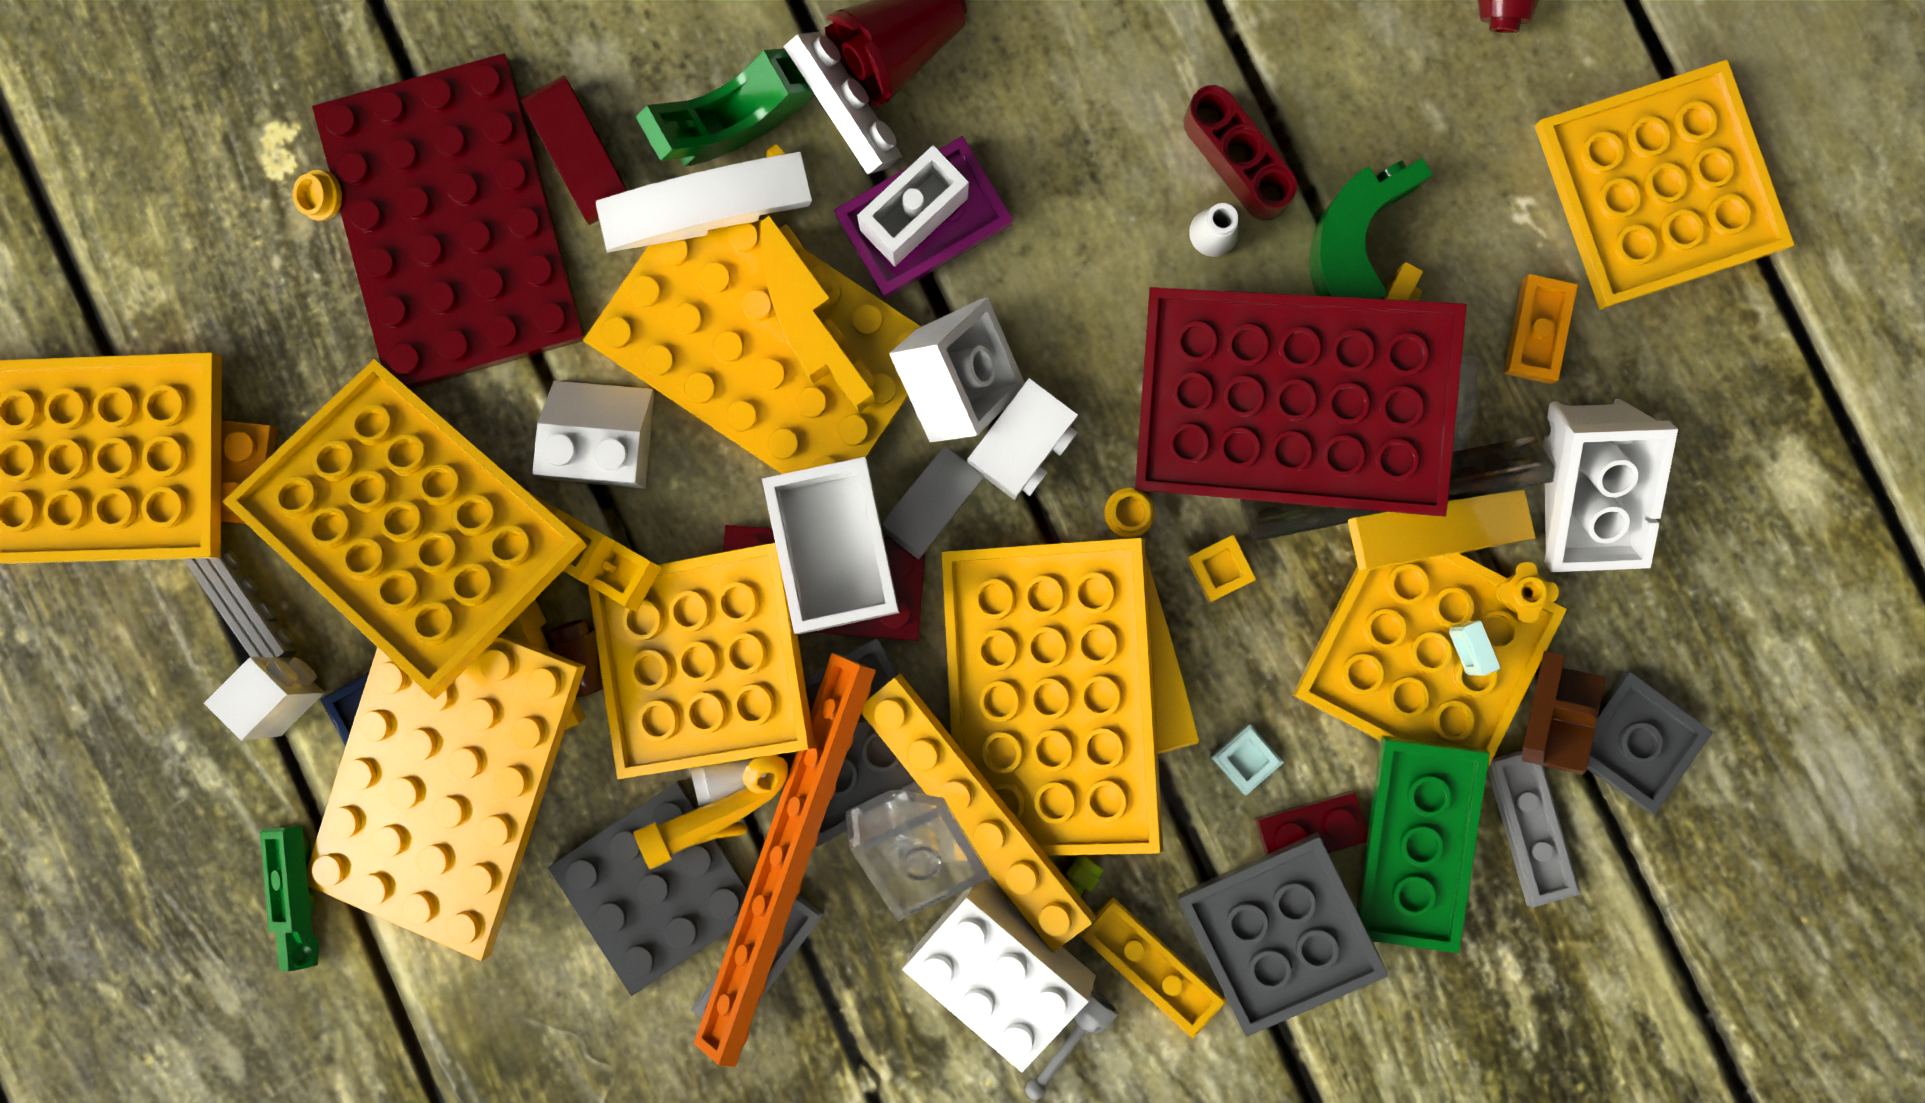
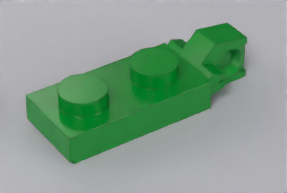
M302 825L262 829V832H260L268 929L269 932H276L279 971H295L317 966L319 939L313 935L314 931L311 925V915L314 912L315 901L313 892L308 886L306 864L310 857V847L307 838L303 835Z

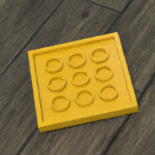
M1727 59L1541 119L1534 125L1599 310L1784 251L1794 246Z
M775 543L659 564L662 569L637 612L622 606L588 585L617 779L815 748L798 635L794 634Z
M1459 553L1359 571L1357 565L1292 696L1380 742L1383 735L1484 748L1490 753L1489 768L1542 661L1544 651H1547L1567 609L1554 602H1548L1539 611V619L1536 622H1521L1517 617V613L1507 608L1504 603L1499 602L1496 596L1498 585L1504 583L1507 578ZM1527 588L1523 590L1525 597L1531 596V590ZM1481 620L1501 669L1484 676L1466 674L1449 634L1450 627L1465 621Z

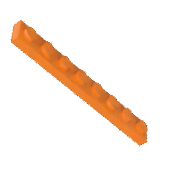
M834 653L830 656L810 713L815 748L796 752L693 1043L720 1066L736 1067L742 1048L747 1042L749 1028L760 997L766 989L767 977L775 954L783 941L784 929L792 906L801 890L802 878L809 858L818 842L821 824L829 802L835 794L836 782L844 759L853 743L854 731L861 711L870 695L871 683L876 670Z

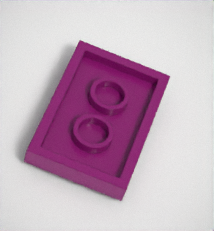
M963 136L938 150L969 182L968 199L895 267L860 231L857 215L909 167L833 210L836 219L884 300L1013 226L1012 217Z

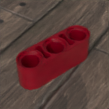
M563 75L521 97L520 100L578 209L588 225L599 221L596 200L628 190L566 76Z
M1207 85L1200 88L1193 95L1183 119L1187 135L1248 213L1262 221L1273 220L1279 217L1294 199L1297 192V180L1293 172L1225 88L1217 85ZM1201 107L1213 108L1218 112L1220 121L1217 123L1203 121L1199 117L1197 109ZM1232 145L1244 147L1248 150L1251 160L1242 163L1235 161L1230 156L1228 147ZM1268 183L1274 185L1281 194V200L1278 202L1266 200L1259 191V185Z

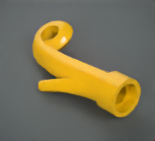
M777 755L754 758L744 770L743 781L747 786L746 788L659 825L653 822L634 831V837L649 870L671 861L670 855L685 848L713 839L746 834L748 831L746 824L737 821L773 799L781 791L789 773L788 764L784 758Z

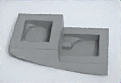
M944 446L881 524L882 532L919 560L945 529L955 513L978 487L984 475L948 447Z

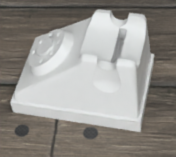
M1615 399L1614 404L1570 406L1561 404L1558 401L1551 402L1547 416L1551 432L1550 435L1544 436L1542 447L1545 469V565L1550 572L1651 568L1659 522L1656 519L1661 518L1678 428L1670 421L1655 420L1621 399Z

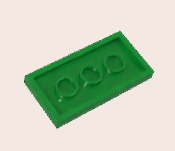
M1382 735L1357 902V911L1373 942L1453 953L1460 952L1490 756L1486 749Z

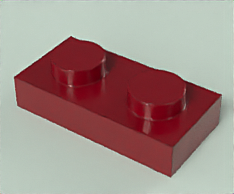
M1353 791L1255 818L1265 855L1318 831L1329 853L1366 843L1367 830L1356 793Z

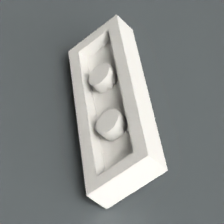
M821 32L797 34L783 46L867 174L889 169L903 158L896 147L897 142L894 133L884 122L878 120L868 104L869 98L865 89L858 81L849 76L840 62L841 55L838 48L828 37L823 36Z

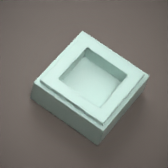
M1481 620L1465 621L1449 628V634L1466 674L1484 676L1501 669Z
M1248 723L1210 756L1245 796L1284 763L1253 726Z

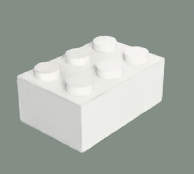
M866 457L762 478L794 634L800 635L900 613Z
M979 875L915 945L902 969L1021 1073L1089 1002L1096 977L1094 973L1062 946L1055 952H1052L1018 908Z

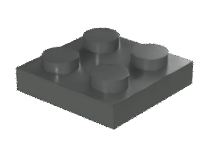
M1622 672L1601 701L1587 769L1645 812L1656 814L1713 732L1633 673Z

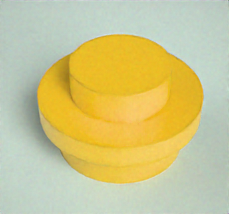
M312 170L296 180L293 187V200L297 209L309 218L317 221H327L338 213L342 202V191L338 180L332 173L325 170Z
M1123 488L1116 491L1107 500L1104 508V518L1107 526L1113 533L1123 538H1135L1144 534L1151 527L1155 516L1154 505L1150 497L1143 491L1135 490V488Z

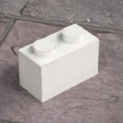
M932 145L857 215L860 231L895 267L968 199L969 182Z
M1029 378L969 456L967 463L1013 500L1018 497L1021 491L1030 496L1048 473L1041 465L1049 454L1054 451L1061 456L1078 432L1071 425L1078 414Z
M249 657L204 704L242 741L282 736L325 692L314 682L317 679L316 673L305 662L296 657L292 659L283 657Z

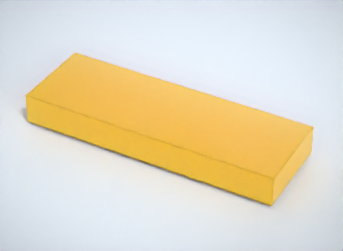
M1111 895L1095 912L1096 918L1093 923L1080 932L1079 936L1194 1039L1227 1000Z

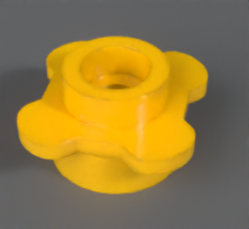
M1522 562L1516 566V574L1498 585L1496 596L1499 602L1504 603L1507 608L1517 613V617L1521 622L1534 623L1539 619V611L1548 602L1557 600L1559 589L1554 582H1547L1538 574L1537 566L1534 563ZM1525 588H1529L1532 592L1528 598L1523 594Z

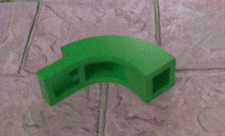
M785 48L763 50L738 76L720 88L691 100L646 105L636 118L660 161L680 158L686 167L726 155L768 133L799 111L815 94Z
M1423 158L1409 166H1406L1404 161L1401 160L1375 176L1370 166H1367L1350 179L1330 202L1316 226L1310 249V274L1316 296L1383 299L1388 295L1367 256L1365 244L1367 228L1373 215L1418 190L1433 175Z

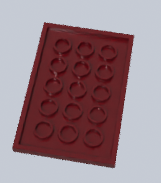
M505 53L312 106L329 172L336 177L341 187L342 202L339 210L380 363L408 389H414L583 341L585 338L584 329L511 63Z
M1150 287L1135 490L1446 517L1467 304Z

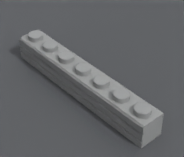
M222 542L221 558L183 559L250 657L289 658L297 652L293 646L295 640L292 634L286 628L280 627L275 620L277 614L273 607L261 600L257 594L259 587L255 581L243 574L239 568L241 561L235 553L230 550L227 551Z

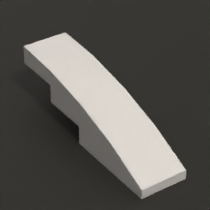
M801 152L741 162L646 185L596 200V208L606 252L608 253L706 236L709 229L755 222L763 214L809 207L812 198Z

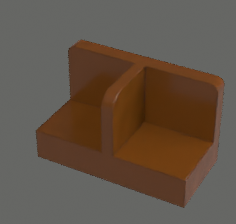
M1544 651L1524 739L1522 761L1577 774H1585L1605 686V678L1600 675L1564 668L1565 655Z

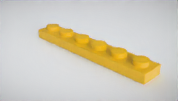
M901 673L864 703L861 714L1052 952H1055L1093 923L1096 918L1095 914Z

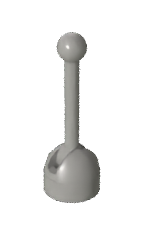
M1092 989L1089 1002L1074 1017L1077 1027L1040 1076L1026 1084L1025 1091L1030 1099L1039 1100L1045 1095V1085L1085 1032H1103L1113 1023L1119 1015V1011L1107 998Z

